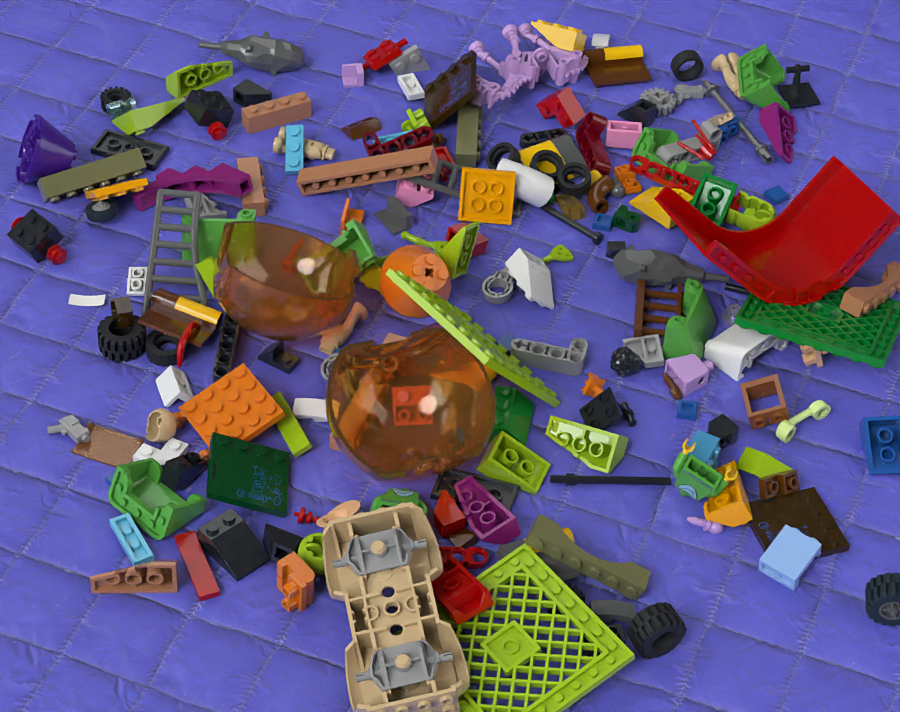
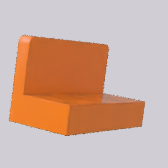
M347 198L341 217V231L348 229L345 224L352 219L361 224L363 222L364 210L350 209V198Z

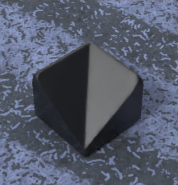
M607 241L605 256L614 260V256L620 250H626L625 241Z

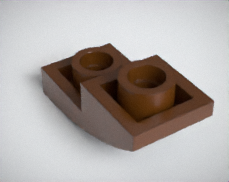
M797 470L783 471L759 478L760 498L768 499L778 494L786 495L799 490Z

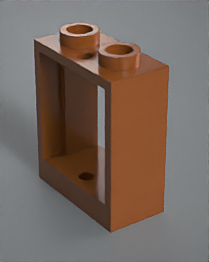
M778 374L740 384L752 430L780 423L783 420H790ZM778 393L781 405L752 412L750 400Z

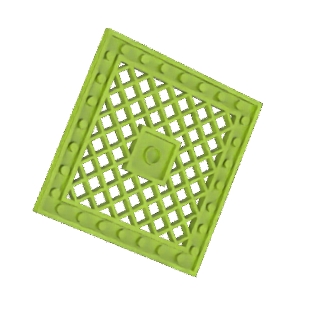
M389 268L385 273L484 365L551 406L558 407L561 402L556 398L557 394L549 387L547 388L544 385L545 383L537 376L533 378L531 376L533 372L524 365L521 367L519 365L520 360L512 354L509 356L507 354L508 350L500 343L498 345L495 344L496 339L489 333L485 335L482 332L484 328L477 322L473 324L471 322L472 317L466 312H462L458 307L453 306L430 289H426L422 284L417 283L400 270L396 272Z
M525 543L475 577L490 591V594L493 593L492 600L494 605L491 607V610L475 615L474 622H464L457 626L448 617L446 610L439 603L436 604L439 619L450 623L452 628H457L456 635L459 642H471L470 648H462L464 655L468 656L469 676L471 669L482 670L481 676H470V683L480 684L479 690L467 689L458 697L461 710L458 712H563L635 659V654ZM515 580L526 581L525 586H515ZM530 581L535 585V587L529 586ZM498 592H509L508 598L497 597ZM513 593H524L523 599L513 598ZM528 594H539V599H528ZM543 595H544L549 601L543 600ZM496 605H507L506 611L496 610ZM511 606H522V611H511ZM526 606L537 607V613L526 612ZM541 608H553L552 614L541 613ZM557 609H558L563 615L556 614ZM479 616L490 617L489 623L478 622ZM494 617L505 618L504 624L494 623ZM509 618L520 619V625L515 620L509 623ZM536 620L535 626H526L524 621ZM540 621H551L550 627H541L539 623ZM555 621L566 622V628L554 627ZM570 623H571L576 629H571V628H570ZM403 628L400 629L399 631H397L396 633H394L393 635H399V634H401L402 631H403ZM462 629H473L472 635H462ZM477 630H488L487 636H477ZM528 633H534L533 639L528 635ZM538 634H549V640H537ZM553 635H565L564 641H553ZM569 636H580V641L568 642ZM584 637H585L590 643H583V642H584ZM475 643H480L481 649H474ZM541 647H547V654L542 653ZM552 648H562V655L551 654ZM567 649L578 650V656L566 655ZM591 650L594 651L593 657L582 656V651ZM473 656L484 657L483 663L472 662ZM488 657H489L495 664L488 663ZM530 661L529 666H524L526 663ZM534 661H546L545 667L534 666ZM550 661L561 662V668H550ZM565 662L577 663L576 669H565ZM486 670L497 671V677H486ZM502 672H503L507 677L510 676L511 674H513V675H512V679H511V678H501ZM517 673H528V680L516 679ZM533 674H544L543 681L532 680ZM548 675H560L559 682L548 681ZM564 676H570L563 681ZM484 684L495 685V691L484 690ZM500 685L511 686L510 692H500ZM515 686L526 687V693H515ZM531 687L542 688V694H530ZM547 688L552 689L548 693H546ZM471 697H478L477 703ZM482 698H493V705L482 704ZM498 699H509L508 706L497 705ZM513 700H524V707L513 706ZM529 701H535L530 706H528Z

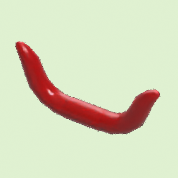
M196 320L191 321L187 325L178 343V368L182 366L184 349L194 328H201V325Z

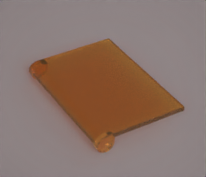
M88 422L87 429L90 432V440L76 444L71 453L117 468V465L132 462L133 455L144 443V439L135 438Z

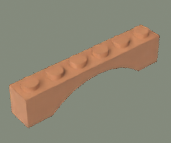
M892 261L886 265L880 280L881 284L871 287H852L844 293L839 308L859 318L867 314L871 309H875L880 303H884L889 297H893L895 293L900 292V263Z

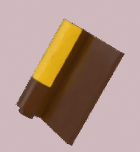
M641 44L583 50L582 59L584 55L589 57L585 69L594 86L652 81V77L643 62Z
M160 288L158 291L155 290L151 297V301H153L152 306L138 319L137 323L180 339L187 325L191 321L196 320L201 325V328H194L188 343L202 347L219 328L223 319V312Z

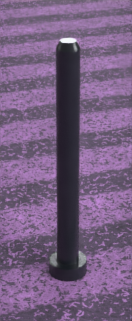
M547 204L539 207L551 216L591 238L592 243L595 245H599L603 241L604 235L602 233H595Z

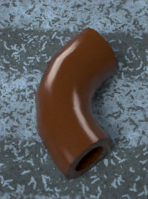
M608 175L600 177L588 191L587 204L595 215L596 213H606L609 207L605 196L615 187Z

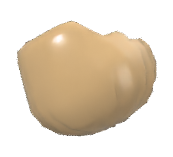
M158 408L150 412L145 438L151 442H168V440L172 439L176 434L177 426L174 415L164 408Z

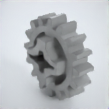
M655 87V90L649 88L648 91L644 90L640 94V99L643 98L657 105L656 114L658 116L661 113L667 115V112L672 113V109H675L676 98H674V94H670L669 90L664 91V88L658 89Z

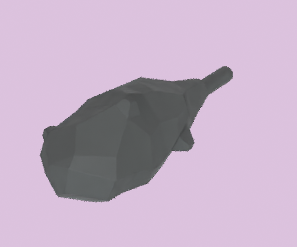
M267 31L262 36L250 35L241 40L223 41L221 44L199 41L198 48L220 50L221 54L235 58L257 70L269 72L272 76L280 72L295 70L303 63L304 58L300 47L283 38H270Z
M630 244L627 250H620L614 256L613 267L620 278L636 285L638 279L645 280V286L665 285V288L669 290L673 284L686 283L687 278L697 281L729 282V276L706 273L703 268L686 262L674 254L652 248L635 250L634 246Z

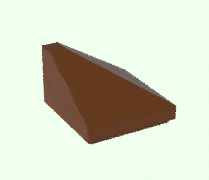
M466 528L448 535V539L454 547L467 548L476 544V535Z

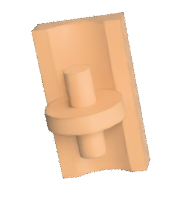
M807 345L800 346L803 353L801 354L802 360L806 366L816 363L818 368L823 366L821 354L825 355L828 353L827 351H817Z

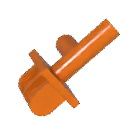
M589 372V378L585 380V386H582L581 390L583 395L595 398L604 391L602 387L606 380Z

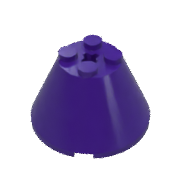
M34 114L33 117H36L34 120L30 119L18 154V157L21 158L20 167H16V180L21 184L37 182L42 177L71 169L72 160L75 161L78 151L75 150V144L39 114Z

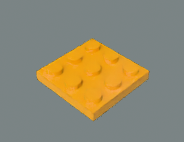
M462 167L458 220L511 225L516 171Z
M147 178L134 179L86 191L85 196L86 199L91 198L92 201H100L111 196H120L127 194V192L144 190L143 186L148 185Z

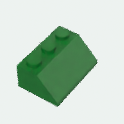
M496 386L487 426L486 443L490 444L501 431H504L526 447L534 404L518 389Z

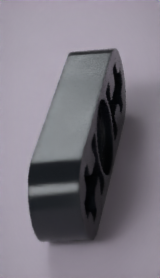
M562 128L525 133L520 136L519 146L525 149L568 133Z

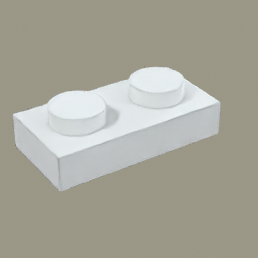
M414 73L397 76V82L409 101L425 98V92Z

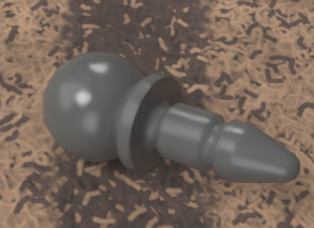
M613 175L611 180L615 188L611 191V194L615 198H620L624 195L625 189L618 177Z

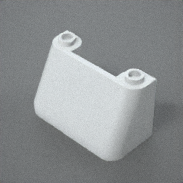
M734 324L715 338L706 342L703 357L710 360L734 380L739 381L744 377V374H742L743 369L746 366L750 368L754 358L772 346L783 351L788 347L789 340H780L776 336L760 334L756 330L750 328L743 329L739 325Z

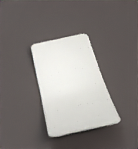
M70 294L68 304L99 306L104 304L106 295L83 296Z

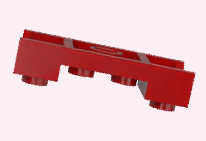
M452 555L448 557L443 573L431 582L435 600L446 610L448 617L457 626L494 605L490 591Z

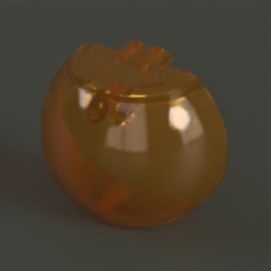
M227 222L223 227L215 260L213 293L230 318L247 331L270 340L303 341L323 335L340 325L354 298L355 283L353 282L355 277L358 278L361 267L358 265L359 258H357L355 250L348 249L347 254L334 246L303 232L262 222Z
M430 328L411 332L405 340L373 346L375 344L374 340L349 344L339 350L330 369L326 384V416L330 431L339 449L363 473L378 482L384 483L412 481L453 469L475 458L485 450L484 447L489 441L495 420V399L492 384L481 361L454 336L448 333L446 329Z

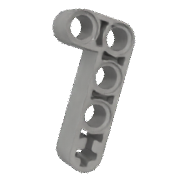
M707 120L702 123L700 128L717 151L722 137V130L711 120ZM696 137L679 141L696 152L701 153L699 149L703 145ZM677 142L664 145L656 152V155L669 167H671L672 163L681 164L682 160H687L688 162L699 160L697 156L679 146Z
M517 338L511 342L510 355L512 354L520 360V365L578 376L582 373L586 361L588 342L583 338H574L568 349Z

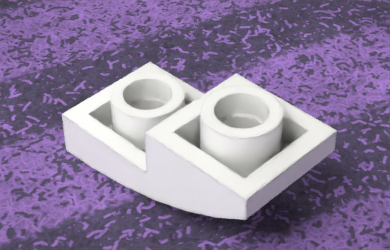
M594 33L591 46H595V49L609 47L611 34Z
M129 267L127 296H144L147 267Z
M295 398L292 412L296 419L312 418L315 422H328L334 420L337 404L322 399Z

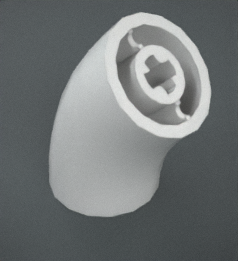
M505 158L501 159L496 170L516 171L515 198L535 207H542L548 202L554 190V180L552 177Z

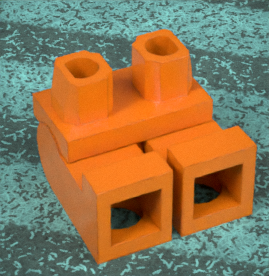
M295 552L277 561V588L285 596L281 600V605L288 612L295 608H298L301 612L304 611L306 606L311 605L314 601L315 574L313 570Z

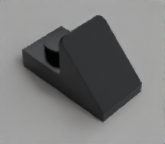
M284 340L268 345L257 356L258 360L287 374H290L300 364L299 357L284 350Z

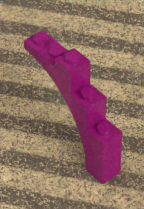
M221 163L210 171L195 165L184 173L167 168L156 175L154 182L145 186L144 190L132 194L136 210L141 212L156 204L157 191L159 189L221 193L241 198L253 191V186L249 174L227 164ZM164 196V201L175 197Z

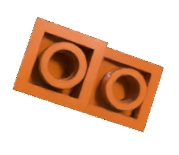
M622 164L614 167V173L625 189L624 194L641 192L642 186L636 180V173L630 170L629 165Z

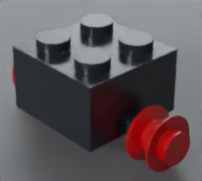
M191 89L184 107L198 126L208 127V134L213 140L223 139L227 134L226 128H228L234 114L233 108L219 91Z
M31 209L24 217H18L12 222L11 230L6 235L16 247L39 264L45 256L54 265H59L66 260L67 251L58 245L64 237L52 223L34 209Z

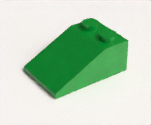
M704 173L691 205L715 224L723 227L738 184Z

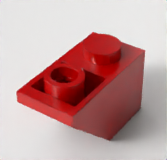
M446 490L442 491L433 515V526L441 538L445 539L449 534L465 529V522L467 520L464 511L458 508L454 497L450 496Z

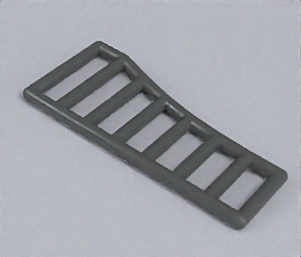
M438 159L436 173L432 174L431 181L420 178L421 175L402 179L460 199V191L455 190L454 187L458 173L462 172V167L468 166ZM442 167L452 170L447 187L437 183ZM517 198L515 209L512 211V217H520L524 201Z
M159 189L157 191L142 315L150 308L153 282L196 285L199 296L177 295L207 306L208 299L203 278L195 266L199 263L198 226L201 193L198 191ZM164 196L192 198L193 207L163 206ZM162 213L192 216L191 225L161 223ZM160 231L191 233V243L159 240ZM157 249L191 250L192 260L156 258ZM155 265L190 267L194 270L195 278L154 275Z

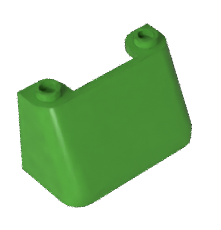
M763 44L742 55L737 61L741 97L760 108H764L776 101L787 111H790L787 101H784L775 90V86L784 81L785 70L768 46Z
M644 127L632 150V156H643L652 162H657L698 181L702 180L704 173L711 174L714 166L707 161L691 164L687 160H682L681 164L672 163L671 167L664 163L656 155L657 150L664 145L680 141L679 136L670 129ZM635 161L640 166L642 165L641 162ZM655 168L648 170L652 174L658 172ZM671 175L664 177L668 181L674 179Z
M243 209L239 211L237 219L200 218L199 213V262L211 256L218 266L248 267L255 263L257 245L256 209ZM181 215V225H191L192 216ZM182 232V242L191 243V233ZM182 250L183 260H192L191 250Z
M354 219L350 220L345 224L348 229L341 231L343 235L316 254L311 252L309 254L310 257L303 259L302 256H299L293 261L314 298L322 300L329 298L332 292L365 269H370L376 265L378 257L363 224Z
M687 278L684 287L685 293L681 316H673L668 320L662 348L664 360L695 354L701 360L705 351L704 346L710 340L715 329V314L703 285L697 280Z
M147 458L117 465L108 491V499L121 513H129L134 523L154 539L162 540L169 537L204 511L208 500L200 494L190 495L186 502L160 482L163 468L155 459Z

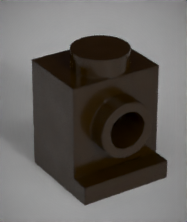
M129 296L110 299L111 315L113 321L117 320L118 327L134 326L133 309Z

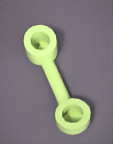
M822 400L813 402L809 408L790 420H783L776 429V436L787 444L796 431L794 425L809 416L816 420H821L830 413L831 407Z

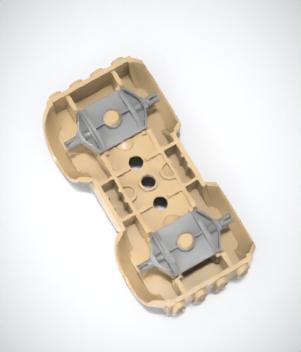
M413 502L400 503L396 506L382 507L374 511L360 512L353 516L338 517L335 520L328 521L329 524L323 531L322 539L324 572L330 597L346 604L353 641L345 648V673L349 700L353 712L461 711L458 697L470 687L469 670L454 629L450 623L439 619L431 582L443 573V561L436 536L423 509L414 505ZM385 588H393L395 591L393 596L387 598L382 595V591ZM391 606L398 608L395 613L390 614L386 612ZM395 625H400L403 631L399 635H392L390 629Z

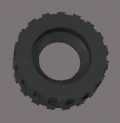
M153 330L145 340L147 358L151 363L161 367L177 365V347L180 339ZM188 342L184 349L183 361L188 356ZM163 343H172L177 346L169 351L157 348Z

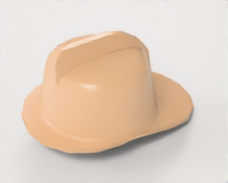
M350 500L338 505L328 514L319 518L316 522L317 525L325 529L329 524L328 521L335 520L338 517L354 515L361 506L360 502Z

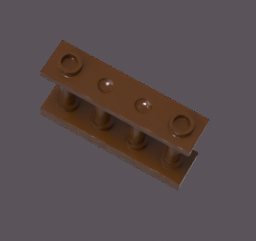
M638 279L633 338L659 334V337L665 336V330L646 328L642 324H646V322L667 324L671 317L647 315L643 311L676 313L675 316H681V303H683L685 293L682 292V284H678L677 293L655 291L645 288V280ZM651 297L676 300V305L650 303L644 299Z

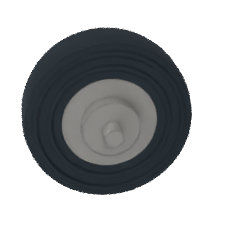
M111 199L93 201L85 208L86 217L92 222L112 220L118 215V205Z

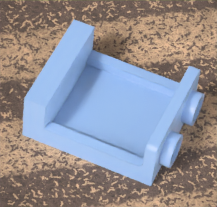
M785 525L759 559L758 571L795 591L799 585V578L813 559L820 556L822 544L815 538L802 534L797 528Z

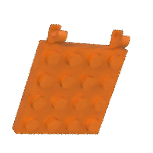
M244 363L178 407L180 412L172 413L176 420V428H179L184 422L188 421L209 448L210 437L213 432L249 442L286 416L284 411ZM209 449L201 450L198 454L202 458L207 460V466L209 461Z

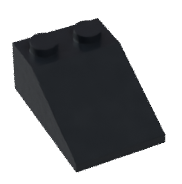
M231 508L198 528V540L202 549L237 582L271 561L269 555L246 522Z

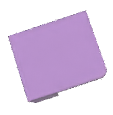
M362 63L342 65L344 88L364 87Z

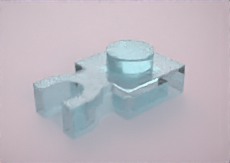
M134 97L129 98L125 102L121 99L105 105L110 121L131 110L137 109Z

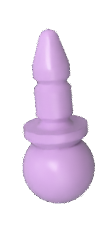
M687 517L688 522L703 527L704 531H709L712 534H719L723 530V524L706 520V518Z

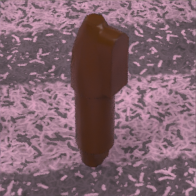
M663 373V380L669 388L670 395L674 400H680L682 398L680 389L667 373Z

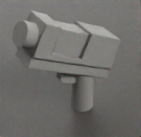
M677 84V87H674L676 105H680L684 99H703V95H706V88H703V85L688 86Z
M73 415L58 420L59 425L47 427L48 434L60 432L62 435L68 434L77 444L88 442L91 438L89 430L84 428Z

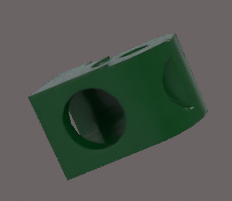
M622 204L614 213L612 226L629 233H635L639 230L641 216L636 212L628 211V207Z

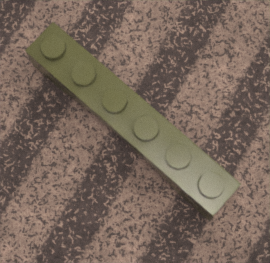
M541 514L531 524L524 542L532 548L635 601L646 589L651 571L634 562H610L587 553L571 541L557 522Z

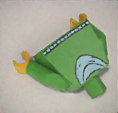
M686 438L682 445L683 451L679 452L673 464L674 477L677 479L674 484L675 487L679 489L682 496H690L698 501L704 497L718 496L729 484V480L732 481L737 478L738 470L730 474L732 465H728L723 477L722 474L692 454L688 455L689 452L694 450L696 441L690 447L686 443L689 438Z
M389 488L386 493L374 498L370 511L382 507L396 506L400 503L413 502L414 505L423 509L427 517L428 508L422 500L418 499L419 493L410 491L407 488Z

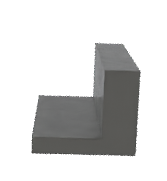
M394 195L387 197L386 209L374 214L393 236L412 229V214Z

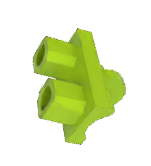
M410 108L406 110L410 120L402 123L401 129L403 132L422 126L431 127L421 108L414 112Z

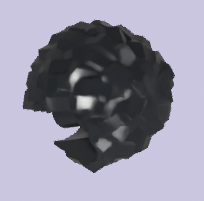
M627 346L619 347L613 351L610 368L618 376L632 375L640 368L641 360Z

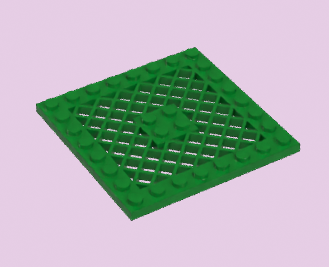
M845 285L836 291L832 290L823 295L820 300L798 306H783L782 303L771 304L759 299L750 292L736 315L734 324L739 325L743 329L750 328L756 330L760 334L776 336L780 340H790L800 346L807 345L817 351H827L837 357H847L854 362L867 363L874 368H884L900 332V301L888 298L875 309L873 308L867 314L857 318L839 308L844 293L851 288Z

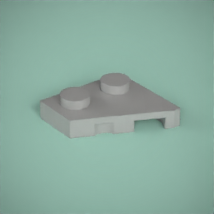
M416 44L388 62L395 75L430 69Z
M201 193L200 218L227 219V212L225 210L220 211L215 202L209 200L206 195ZM184 198L187 208H192L193 199Z
M659 334L622 339L623 347L627 346L630 348L632 353L638 356L641 360V365L645 368L665 366Z

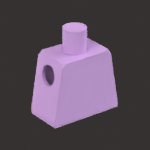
M695 354L667 359L664 373L671 377L680 389L681 394L685 397L707 384L709 372L714 367L710 360L702 362Z

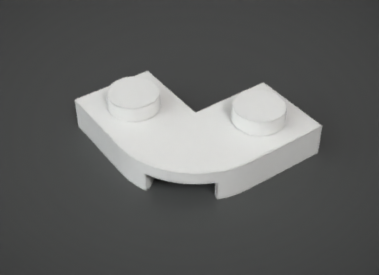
M172 438L159 450L143 443L133 455V462L153 458L164 467L166 461L186 454L189 450V444Z

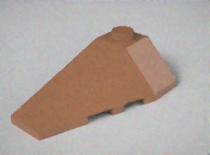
M156 559L90 576L91 593H178V559Z

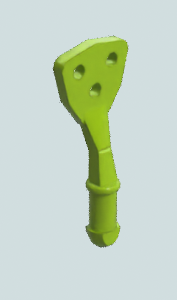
M403 231L400 235L403 240H408L415 245L432 248L437 254L448 243L446 241H426L407 231Z
M558 245L552 249L549 255L540 259L546 264L553 260L562 262L573 261L574 256L566 247Z

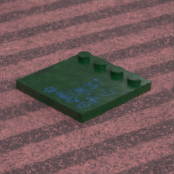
M213 432L210 437L206 498L284 518L287 514L289 452Z

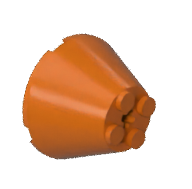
M406 245L396 249L385 259L381 267L380 289L388 305L397 313L405 317L409 316L418 319L430 316L385 275L389 268L396 272L398 270L402 271L417 283L422 284L426 289L428 288L444 300H448L451 292L450 272L444 260L433 250L421 245Z

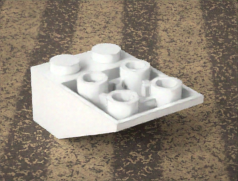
M518 248L505 263L509 269L508 273L517 280L516 284L525 291L524 295L529 301H536L543 308L546 306L553 309L550 270L542 259Z

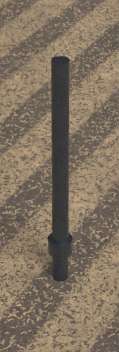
M574 473L550 475V483H565L566 485L573 486L574 484L670 485L671 483L670 477L578 476Z

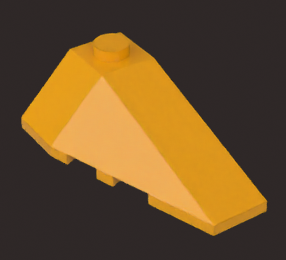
M734 460L718 467L716 471L724 477L728 465H732L730 474L735 473L738 470V466ZM738 470L735 480H729V484L718 496L709 497L708 501L704 503L703 509L706 520L736 527L738 525H745L753 519Z

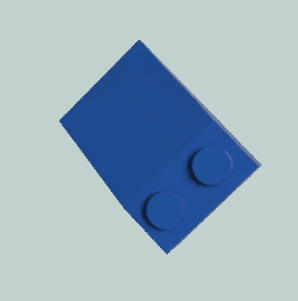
M900 415L863 417L859 423V431L869 475L900 474Z

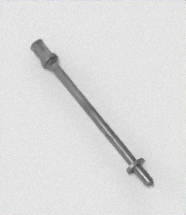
M704 80L703 86L707 89L706 96L714 98L726 113L731 112L733 117L738 118L719 95V87L711 85L708 80ZM740 120L739 130L755 148L754 153L756 156L760 157L766 165L772 164L770 159L774 161V157L768 151V147L765 144H760Z

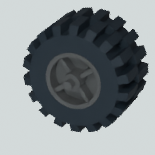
M888 572L884 575L879 574L876 578H872L870 582H867L865 588L866 613L870 619H874V622L885 626H900L899 573Z

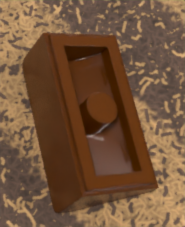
M367 117L342 128V131L351 140L360 139L367 132L375 133L381 130L379 118Z

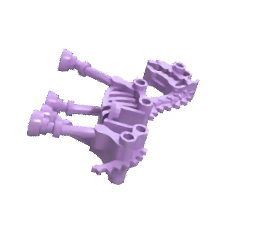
M529 23L520 25L518 29L513 24L507 25L503 28L502 35L510 41L512 54L508 55L506 60L500 62V64L492 58L490 53L485 52L483 42L475 41L469 47V51L473 50L477 53L478 58H482L483 62L489 63L499 71L498 74L506 81L500 87L498 83L489 82L476 74V95L469 100V104L473 106L488 104L487 108L490 109L498 99L510 98L511 93L515 94L519 86L533 89L535 82H538L539 76L545 70L548 71L558 86H564L566 82L575 84L580 70L584 71V68H586L589 57L584 55L582 59L583 53L579 50H574L573 52L564 51L554 46L547 38L545 41L542 40L540 35L533 34V27ZM519 37L531 40L533 44L540 45L541 48L536 49L534 52H521L519 50Z

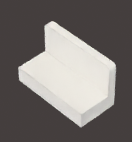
M171 365L156 379V384L165 407H169L178 398L187 402L194 397L185 372Z

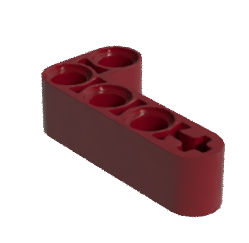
M589 112L578 126L575 136L590 171L596 170L602 176L608 175L611 170V163L600 137L607 126V118Z
M422 126L381 144L374 132L365 133L362 140L364 149L368 157L377 154L392 153L389 150L393 147L398 148V151H403L405 148L426 147L432 144L434 137L433 131L429 126ZM370 139L375 140V143L371 145L366 142ZM409 140L414 142V144L410 146L406 145L405 143Z

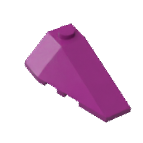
M775 101L759 110V122L778 156L788 164H791L794 152L792 144L795 143L793 135L797 132L795 116Z
M471 475L454 485L471 531L482 542L503 545L521 534L516 517Z

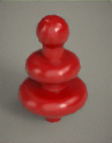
M302 507L300 512L294 511V516H298V524H301L303 519L306 524H309L310 521L317 524L316 522L320 518L312 516L313 513L311 511L306 514L305 507Z

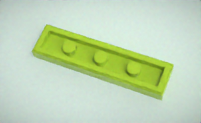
M278 391L271 397L284 411L286 416L276 422V425L291 452L297 458L312 448V445L283 394Z

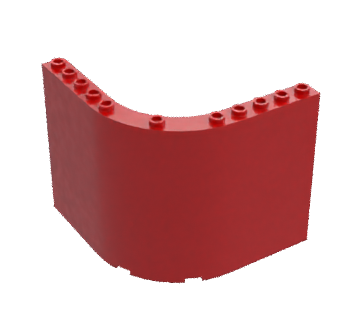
M835 156L830 158L775 219L751 230L735 231L718 226L668 186H665L654 198L708 260L759 299L771 304L782 303L783 306H798L822 299V296L830 291L838 290L900 225V215Z

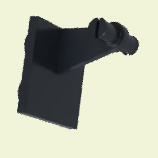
M796 64L792 67H786V74L794 73L793 83L778 85L784 101H787L790 108L820 105V101L810 83H800L801 72L810 71L809 64L801 66Z
M610 387L579 409L585 425L600 430H606L620 418L625 419L629 427L636 425L633 410L629 408L627 402H622L621 404L617 402Z

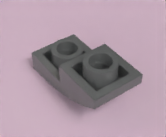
M593 600L589 602V608L606 624H610L613 619L629 624L636 615L634 604L615 600Z

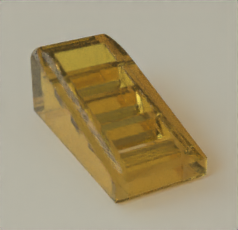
M566 194L555 195V202L564 215L572 220H579L585 217V206L574 196Z

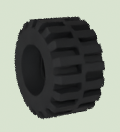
M112 315L106 316L105 320L100 321V325L97 327L98 346L100 353L105 358L108 357L109 360H116V362H127L130 359H136V356L140 357L142 352H145L146 326L137 323L139 316L133 315L134 326L122 328L118 327L117 320L113 321Z
M659 602L649 605L637 613L629 622L626 634L640 656L645 659H653L673 650L684 638L687 628L671 604Z

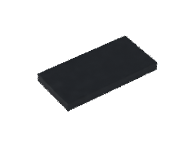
M106 129L92 146L91 154L107 158L140 148L147 166L146 169L155 171L169 152V146Z
M442 466L430 494V499L439 500L442 491L446 490L450 496L454 497L457 506H461L454 485L471 475L511 512L519 493L520 485Z

